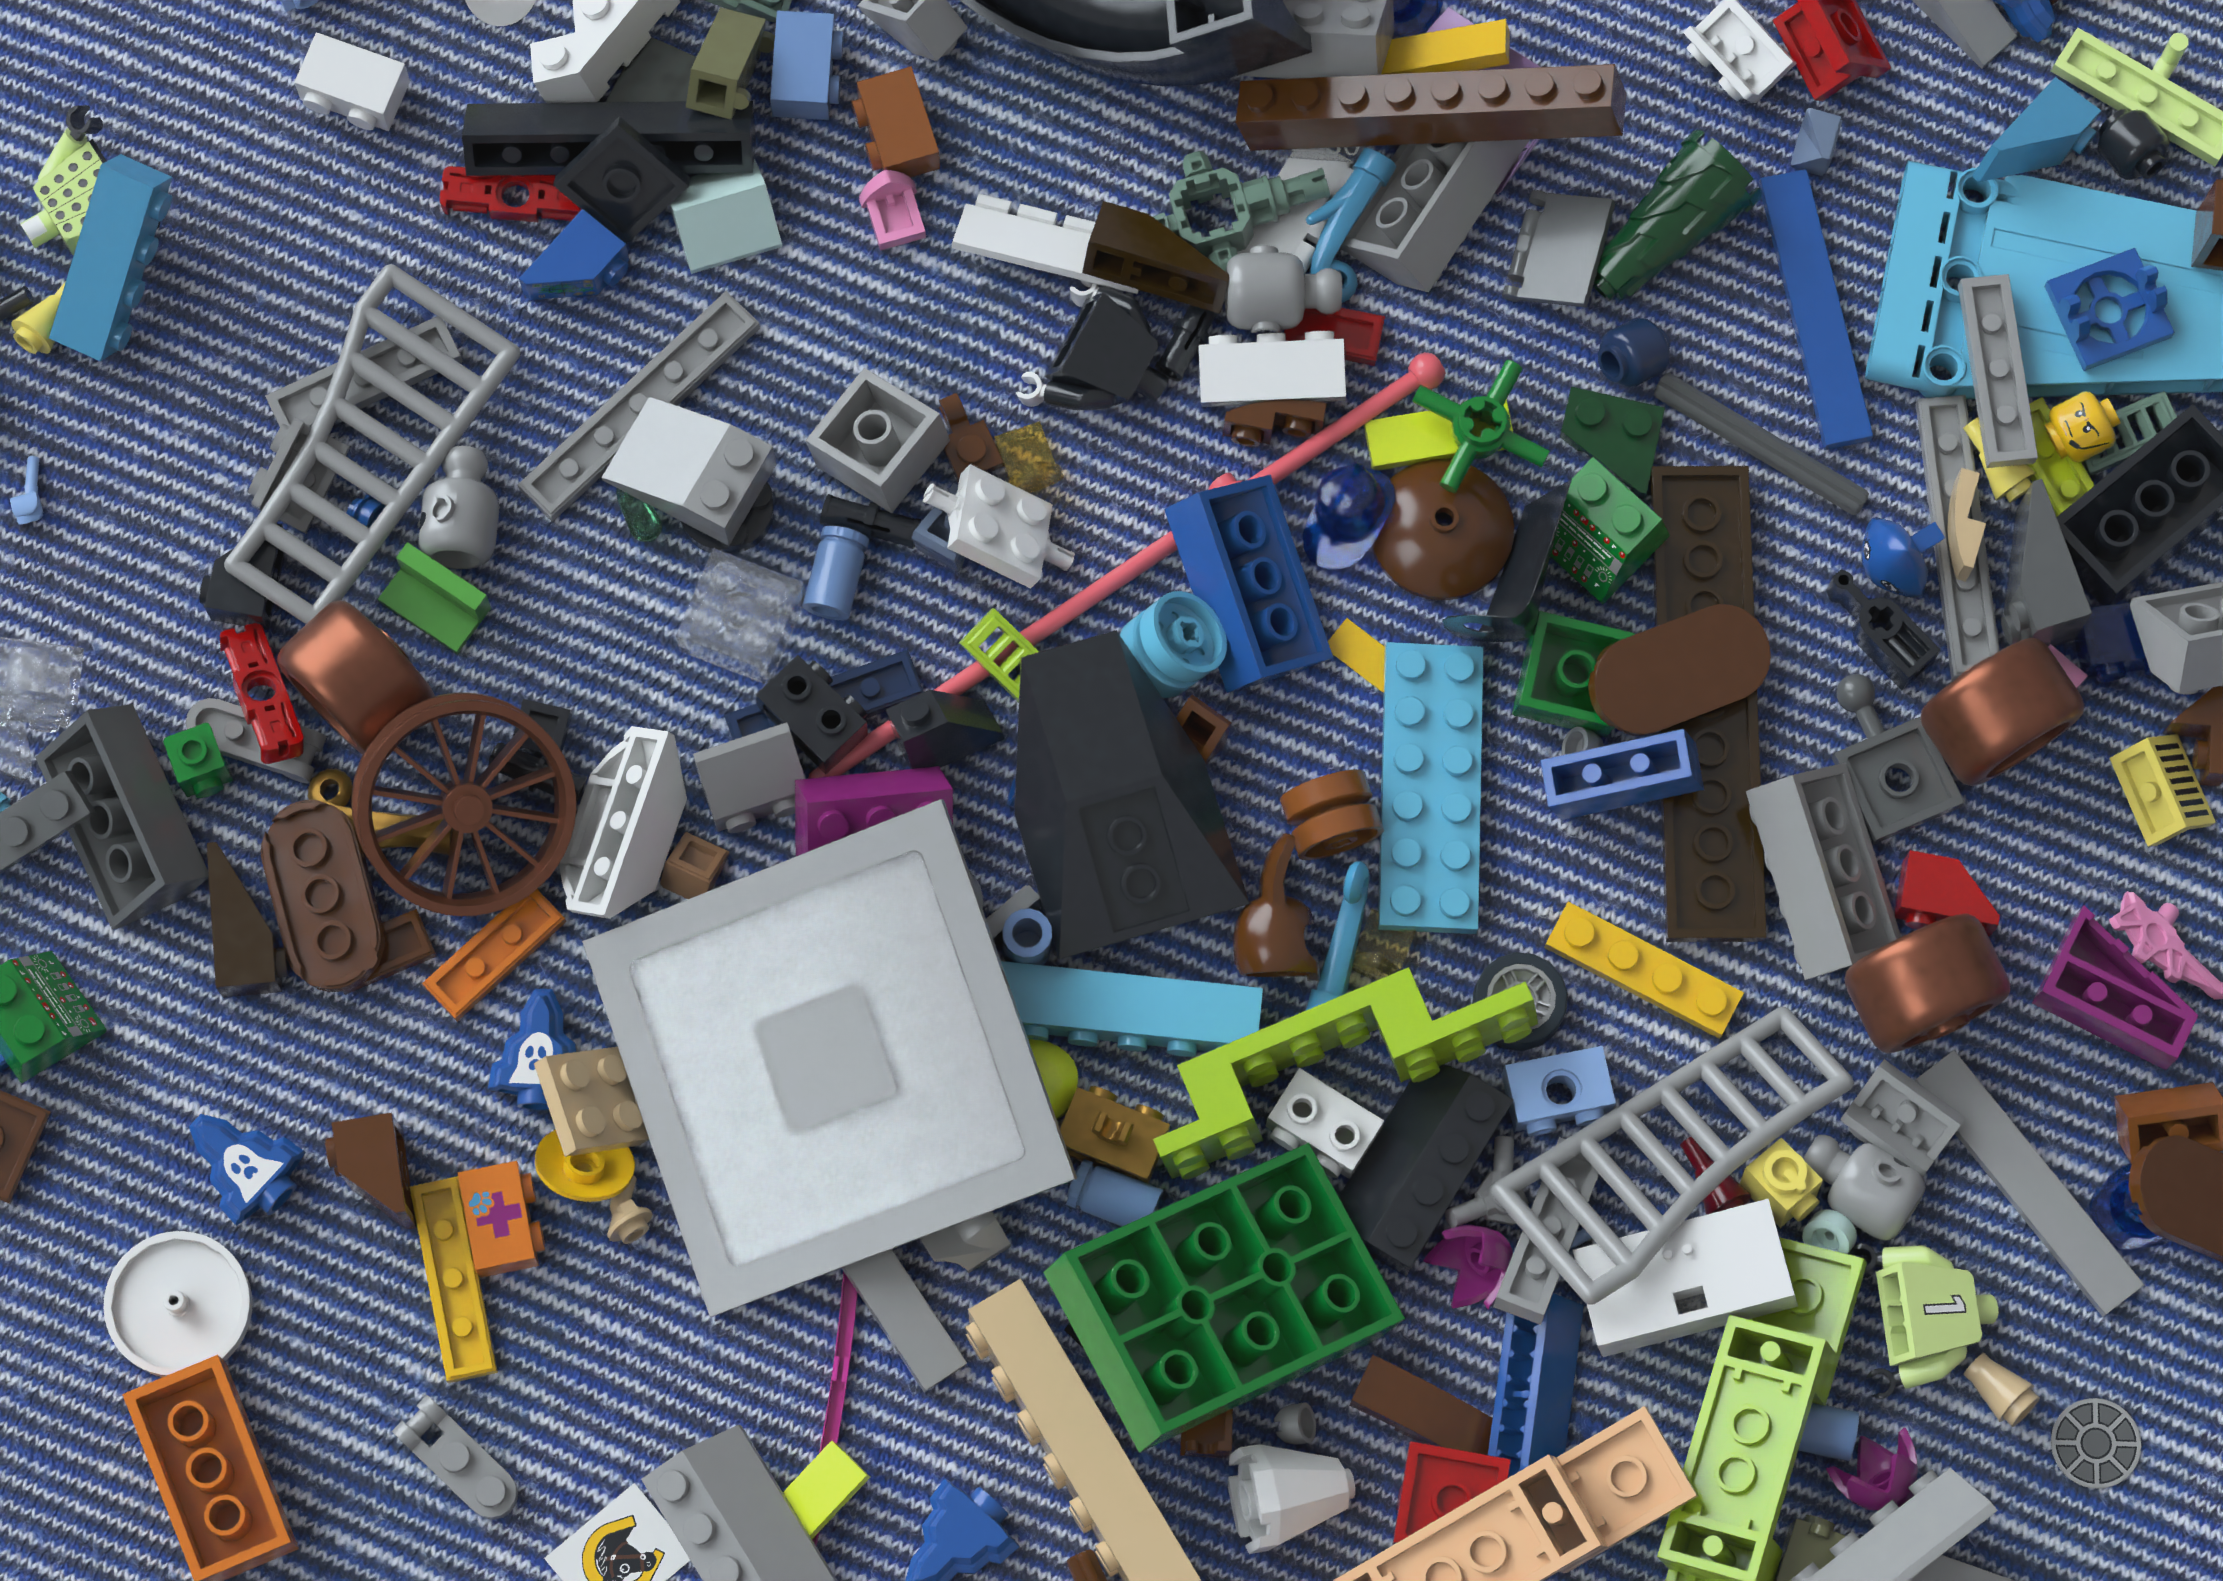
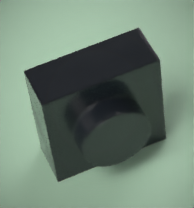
M523 699L520 710L537 722L550 735L562 752L572 718L571 710ZM515 727L513 736L519 731V728ZM530 737L519 748V750L528 754L541 757L543 755Z

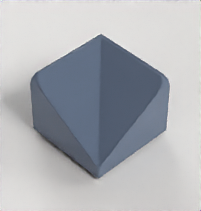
M1813 108L1806 110L1791 159V167L1798 170L1807 169V172L1820 176L1827 173L1843 121L1840 120L1841 116Z

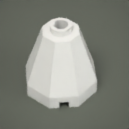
M1261 1444L1240 1447L1229 1454V1466L1238 1464L1239 1466L1238 1475L1228 1477V1491L1236 1530L1240 1538L1250 1536L1252 1539L1250 1543L1245 1545L1249 1554L1269 1551L1349 1508V1499H1353L1355 1496V1482L1352 1472L1349 1468L1344 1469L1338 1458Z

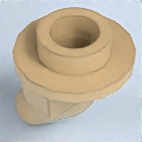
M634 1175L629 1186L610 1200L612 1218L607 1237L612 1242L622 1240L624 1244H629L641 1238L649 1230L647 1223L652 1218L651 1210L637 1206L632 1200L637 1180Z

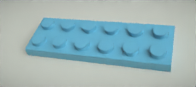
M1386 642L1384 653L1381 822L1384 832L1380 835L1378 930L1476 934L1478 931L1483 647Z

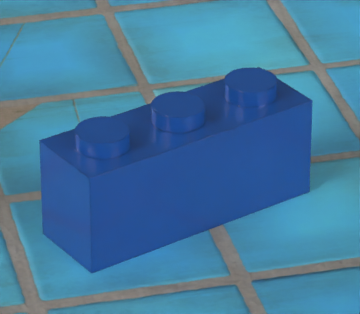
M1685 729L1540 760L1548 807L1561 820L1704 790L1696 742Z

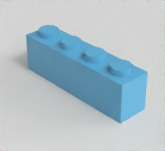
M122 154L101 164L49 339L98 361H102L113 353L122 351L125 348L132 333V325L128 323L132 308L139 304L145 291L146 284L141 280L145 266L154 258L158 248L159 240L154 237L158 223L165 218L171 206L172 195L168 194L172 181L171 176Z

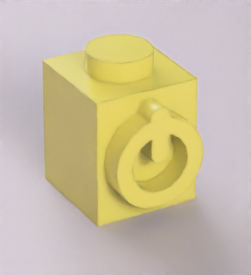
M1781 1137L1745 1168L1740 1185L1751 1194V1198L1755 1202L1769 1199L1775 1223L1781 1228L1793 1217L1798 1222L1803 1220L1816 1208L1820 1202L1816 1197L1823 1179Z

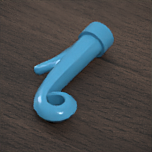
M1363 148L1353 166V173L1338 192L1306 218L1308 225L1317 224L1328 218L1313 253L1310 271L1311 274H1316L1325 268L1339 271L1343 278L1342 303L1349 300L1356 292L1358 285L1357 275L1347 263L1333 259L1380 187H1386L1397 168L1391 159L1370 148Z
M1362 861L1354 862L1347 871L1343 886L1344 896L1320 973V981L1317 983L1316 990L1311 989L1306 1010L1347 993L1369 886V870Z

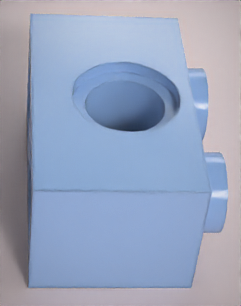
M1603 1046L1507 1064L1501 1074L1506 1095L1514 1099L1509 1109L1514 1132L1527 1129L1528 1136L1551 1133L1557 1130L1556 1123L1575 1120L1577 1126H1588L1612 1111L1616 1104ZM1553 1083L1566 1085L1572 1093V1101L1567 1104L1552 1102L1547 1095L1546 1087Z

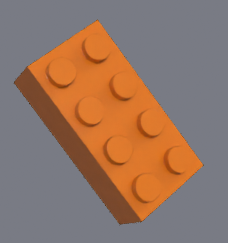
M218 1354L122 1394L194 1581H224L299 1549L228 1365Z

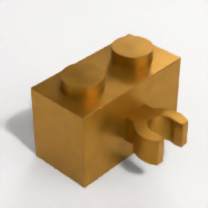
M1090 1086L1089 1091L1077 1087L1060 1128L1069 1157L1081 1162L1083 1159L1094 1162V1167L1101 1165L1149 1184L1160 1157L1153 1139L1168 1133L1170 1130V1124L1162 1121L1164 1115L1145 1105L1137 1104L1134 1110L1116 1103L1118 1097L1115 1094L1097 1086Z

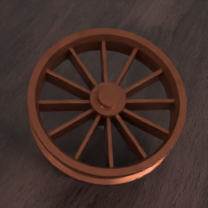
M476 693L437 695L417 702L399 713L367 746L356 770L351 797L352 817L357 838L365 855L383 880L395 892L413 904L432 912L453 916H477L499 911L518 903L538 889L551 876L563 858L572 837L576 817V793L572 774L563 753L550 735L529 715L512 704L495 697ZM458 714H476L464 778L461 780L458 778L438 719ZM486 716L498 718L519 728V731L473 783ZM431 722L451 778L445 784L397 746L409 734ZM530 737L541 750L548 767L484 790L527 738ZM394 751L442 791L439 796L375 785L386 759ZM546 779H553L555 795L553 813L492 804L491 800ZM373 795L441 805V807L374 831L372 819ZM492 814L550 822L551 826L540 850L533 857L489 820ZM443 819L399 872L389 863L380 848L379 842ZM484 826L529 861L520 872L499 885L496 884L478 831ZM453 828V837L442 892L425 888L409 880L412 874ZM464 833H470L490 888L473 893L454 894L453 888Z

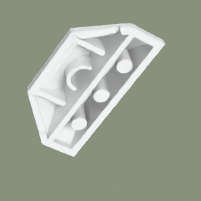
M631 726L624 735V741L614 747L590 774L575 817L571 840L559 863L562 884L567 896L566 905L567 909L571 912L611 919L655 891L687 801L675 736L672 733Z

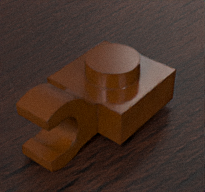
M957 393L939 400L941 405L939 410L951 433L948 435L950 441L943 449V452L958 484L960 474L970 464L987 473L1002 468L1004 462L985 421L981 420L970 425Z

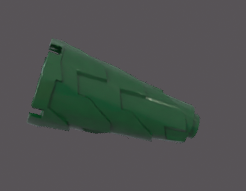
M1696 129L1680 143L1682 145L1681 149L1661 171L1655 184L1632 211L1626 224L1603 249L1593 288L1607 301H1611L1614 297L1619 300H1623L1627 295L1632 297L1668 265L1682 258L1711 234L1723 229L1742 212L1750 211L1762 198L1763 194L1760 187L1755 188L1750 193L1747 192L1745 188L1754 180L1753 177L1719 142L1712 137L1704 146L1699 144L1705 136V132Z

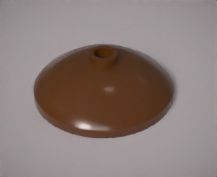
M1433 459L1418 462L1395 474L1379 492L1372 508L1369 523L1371 548L1383 572L1403 590L1431 600L1459 599L1474 594L1486 587L1498 576L1505 566L1514 540V519L1510 504L1501 488L1487 474L1471 465L1456 493L1449 492L1439 485L1452 461L1449 459ZM1446 513L1451 516L1453 522L1448 526H1441L1436 522L1435 517L1438 514Z

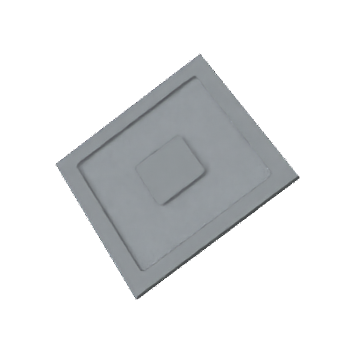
M943 799L582 941L710 1317L1077 1179Z

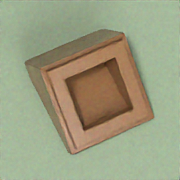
M685 832L665 862L660 884L663 888L686 899L708 892L713 889L730 852Z

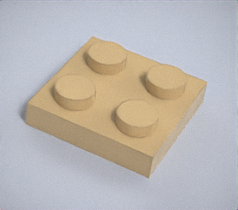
M618 1047L550 1055L534 1063L565 1157L639 1146L649 1140Z

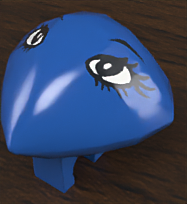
M1879 517L1872 518L1866 527L1862 547V564L1865 574L1877 587L1891 593L1910 598L1922 597L1926 589L1928 568L1921 554L1945 539V536L1936 522L1909 536L1899 523Z

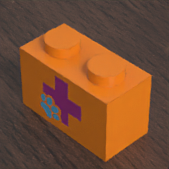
M517 1161L457 1172L474 1267L479 1277L483 1278L539 1266L537 1252L545 1251V1242L540 1221L531 1223L528 1203L537 1202L531 1172L522 1174V1169Z

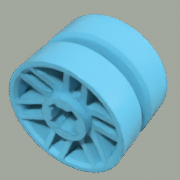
M1173 591L1165 594L1129 621L1120 633L1121 638L1162 698L1175 697L1186 691L1216 669L1223 662L1227 651L1226 634L1217 614L1205 601L1183 591Z

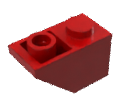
M1910 850L1902 862L1894 911L1895 918L1906 920L1905 925L1910 928L1920 929L1939 920L1967 913L1975 916L1984 927L1987 935L1991 936L1999 925L2000 915L1960 860Z

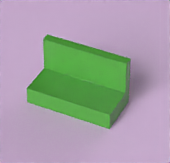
M407 542L396 556L400 570L382 592L378 602L458 654L491 610L488 597L485 593Z

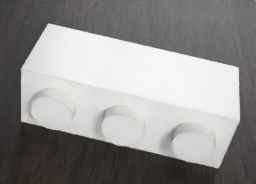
M1333 331L1306 332L1305 340L1286 341L1285 333L1258 334L1257 342L1238 343L1236 335H1216L1208 337L1209 344L1199 345L1202 407L1240 406L1271 400L1290 399L1317 402L1346 401L1344 339H1334Z

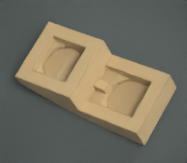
M1961 468L1954 481L1950 497L1948 545L1956 579L1966 582L1974 568L1986 523L1968 518L1980 473Z

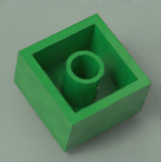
M1539 611L1534 634L1531 638H1528L1512 715L1568 729L1582 727L1594 731L1599 736L1607 737L1615 727L1611 728L1602 721L1593 708L1588 689L1590 673L1594 671L1596 659L1602 650L1616 641L1635 635V633Z

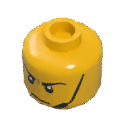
M2085 391L2051 408L2049 412L2050 422L2045 424L2044 427L2059 457L2062 459L2068 456L2072 461L2079 463L2112 447L2116 440L2113 427L2121 423L2108 398L2099 402L2094 394Z

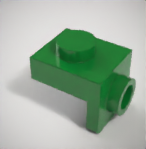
M203 723L164 738L163 743L177 782L186 797L193 795L196 798L209 797L224 789L223 784L234 781L209 723Z

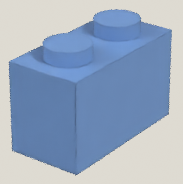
M777 11L770 94L772 117L829 120L830 104H839L841 79L839 75H833L834 59L842 60L844 31H836L834 14Z

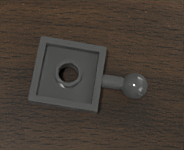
M1851 674L1840 681L1836 696L1839 704L1845 710L1856 714L1867 739L1835 752L1832 760L1835 765L1847 764L1865 825L1873 845L1961 808L1965 802L1942 755L1926 733L1921 723V718L1917 717L1885 731L1872 706L1876 695L1874 684L1864 675ZM1893 768L1904 770L1910 776L1911 787L1903 792L1890 789L1885 782V773Z

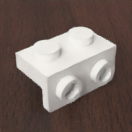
M1723 0L1696 27L1689 26L1683 32L1691 41L1687 46L1688 51L1704 67L1711 63L1723 75L1718 81L1719 84L1736 101L1743 97L1747 101L1757 103L1797 64L1738 0Z

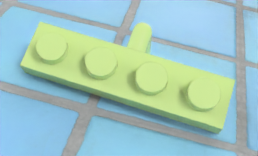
M2077 27L2051 70L2052 73L2118 111L2122 109L2145 111L2167 134L2171 142L2214 167L2223 155V111L2168 80L2189 42L2186 35L2182 33L2173 34L2151 70Z

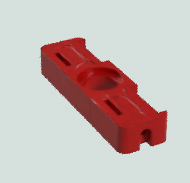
M448 166L443 170V190L440 191V204L443 212L447 215L449 208H452L453 211L484 214L489 212L491 219L538 223L539 216L542 219L572 221L582 210L553 186L556 175L466 176L465 167ZM519 185L529 191L527 202L520 207L508 206L502 198L504 192L512 186Z
M259 623L245 625L244 632L236 633L234 628L222 631L220 633V652L224 651L233 673V687L248 725L252 724L261 749V761L264 764H272L301 756L304 752V735L262 625ZM264 685L272 688L275 691V695L266 701H258L251 698L248 692L253 687Z

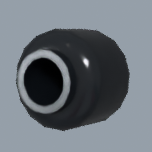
M2127 109L2119 110L2112 114L2100 127L2098 132L2100 136L2097 146L2098 152L2119 177L2125 180H2133L2141 176L2144 179H2149L2160 172L2166 164L2164 156L2169 148V138L2145 111L2138 109L2131 111Z

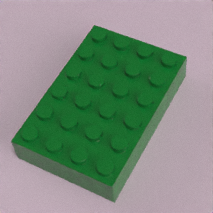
M1309 1143L1063 1253L1043 1272L1139 1453L1383 1337L1405 1319Z

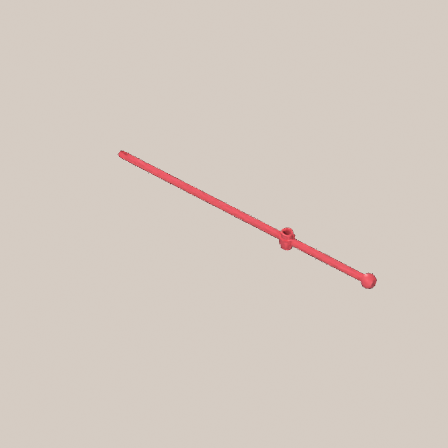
M1424 352L1416 355L1409 364L1408 373L1248 480L1271 475L1275 485L1417 390L1420 385L1430 390L1437 388L1442 383L1446 374L1442 363L1432 353ZM1226 473L1214 480L1208 490L1242 482V480L1237 481L1231 473ZM1172 531L1019 633L1035 646L1177 551ZM1011 642L994 662L1000 666L1017 646ZM976 661L934 690L960 696L990 676V674ZM886 721L868 733L827 774L817 767L809 774L808 778L840 776L896 739L890 721Z

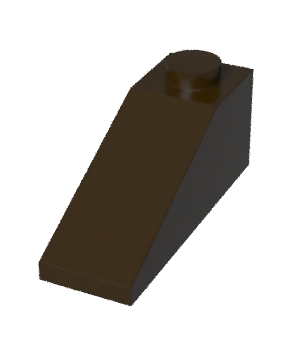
M1103 201L1088 242L1082 273L1205 310L1221 313L1229 281V274L1150 214Z
M207 843L216 989L223 998L282 992L281 977H289L286 947L279 948L278 941L218 843Z

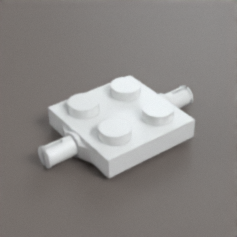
M971 464L960 474L958 490L955 495L937 487L935 484H930L924 493V503L930 504L946 512L950 525L948 549L1030 589L1041 579L1044 560L1064 571H1067L1073 563L1075 553L1052 543L1048 530L1053 504Z

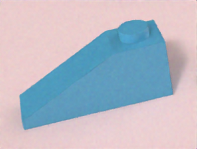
M2055 77L1992 144L1972 177L1978 182L2060 165L2073 150L2080 155L2097 133L2091 126L2102 110Z

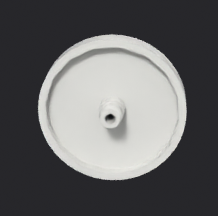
M165 1232L138 1243L117 1263L105 1290L104 1318L111 1339L130 1362L150 1374L165 1377L217 1354L226 1361L239 1347L248 1330L252 1315V1292L249 1280L242 1266L220 1243L194 1232Z

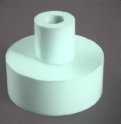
M1826 1209L1818 1211L1813 1215L1805 1226L1802 1237L1804 1244L1848 1254L1856 1243L1857 1233L1854 1225L1846 1216L1837 1211Z

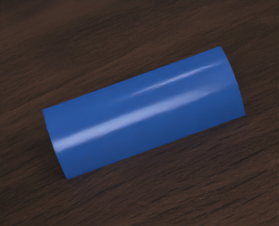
M1554 1293L1541 1325L1508 1312L1506 1313L1488 1455L1511 1459L1508 1478L1548 1454L1558 1457L1565 1453L1584 1305Z

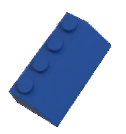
M1271 475L1201 491L1164 509L1193 595L1205 601L1214 610L1225 631L1227 651L1218 669L1227 693L1262 684L1333 659Z

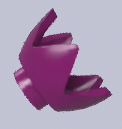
M1464 1225L1444 1230L1442 1232L1444 1239L1437 1243L1427 1254L1424 1262L1458 1271L1451 1302L1452 1308L1472 1305L1486 1299L1484 1305L1489 1309L1495 1303L1496 1296L1513 1256L1511 1245L1501 1233L1486 1227Z
M1904 1427L1898 1432L1897 1454H1893L1867 1437L1860 1436L1857 1455V1476L1848 1474L1835 1466L1826 1468V1471L1837 1489L1850 1501L1866 1510L1879 1511L1891 1500L1898 1507H1901L1914 1496L1908 1487L1917 1481V1455L1911 1437Z

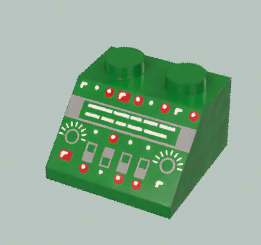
M1592 457L1572 478L1550 557L1603 605L1666 541L1670 534L1663 520Z
M53 951L10 959L0 965V1053L21 1084L107 1032L106 1027Z

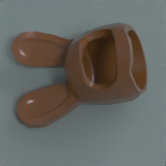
M1285 833L1273 844L1264 860L1259 880V898L1250 901V904H1247L1240 911L1236 921L1233 951L1235 965L1242 976L1307 977V981H1320L1319 963L1307 950L1304 940L1305 927L1314 924L1311 910L1301 900L1285 895L1284 879L1295 844L1294 835Z

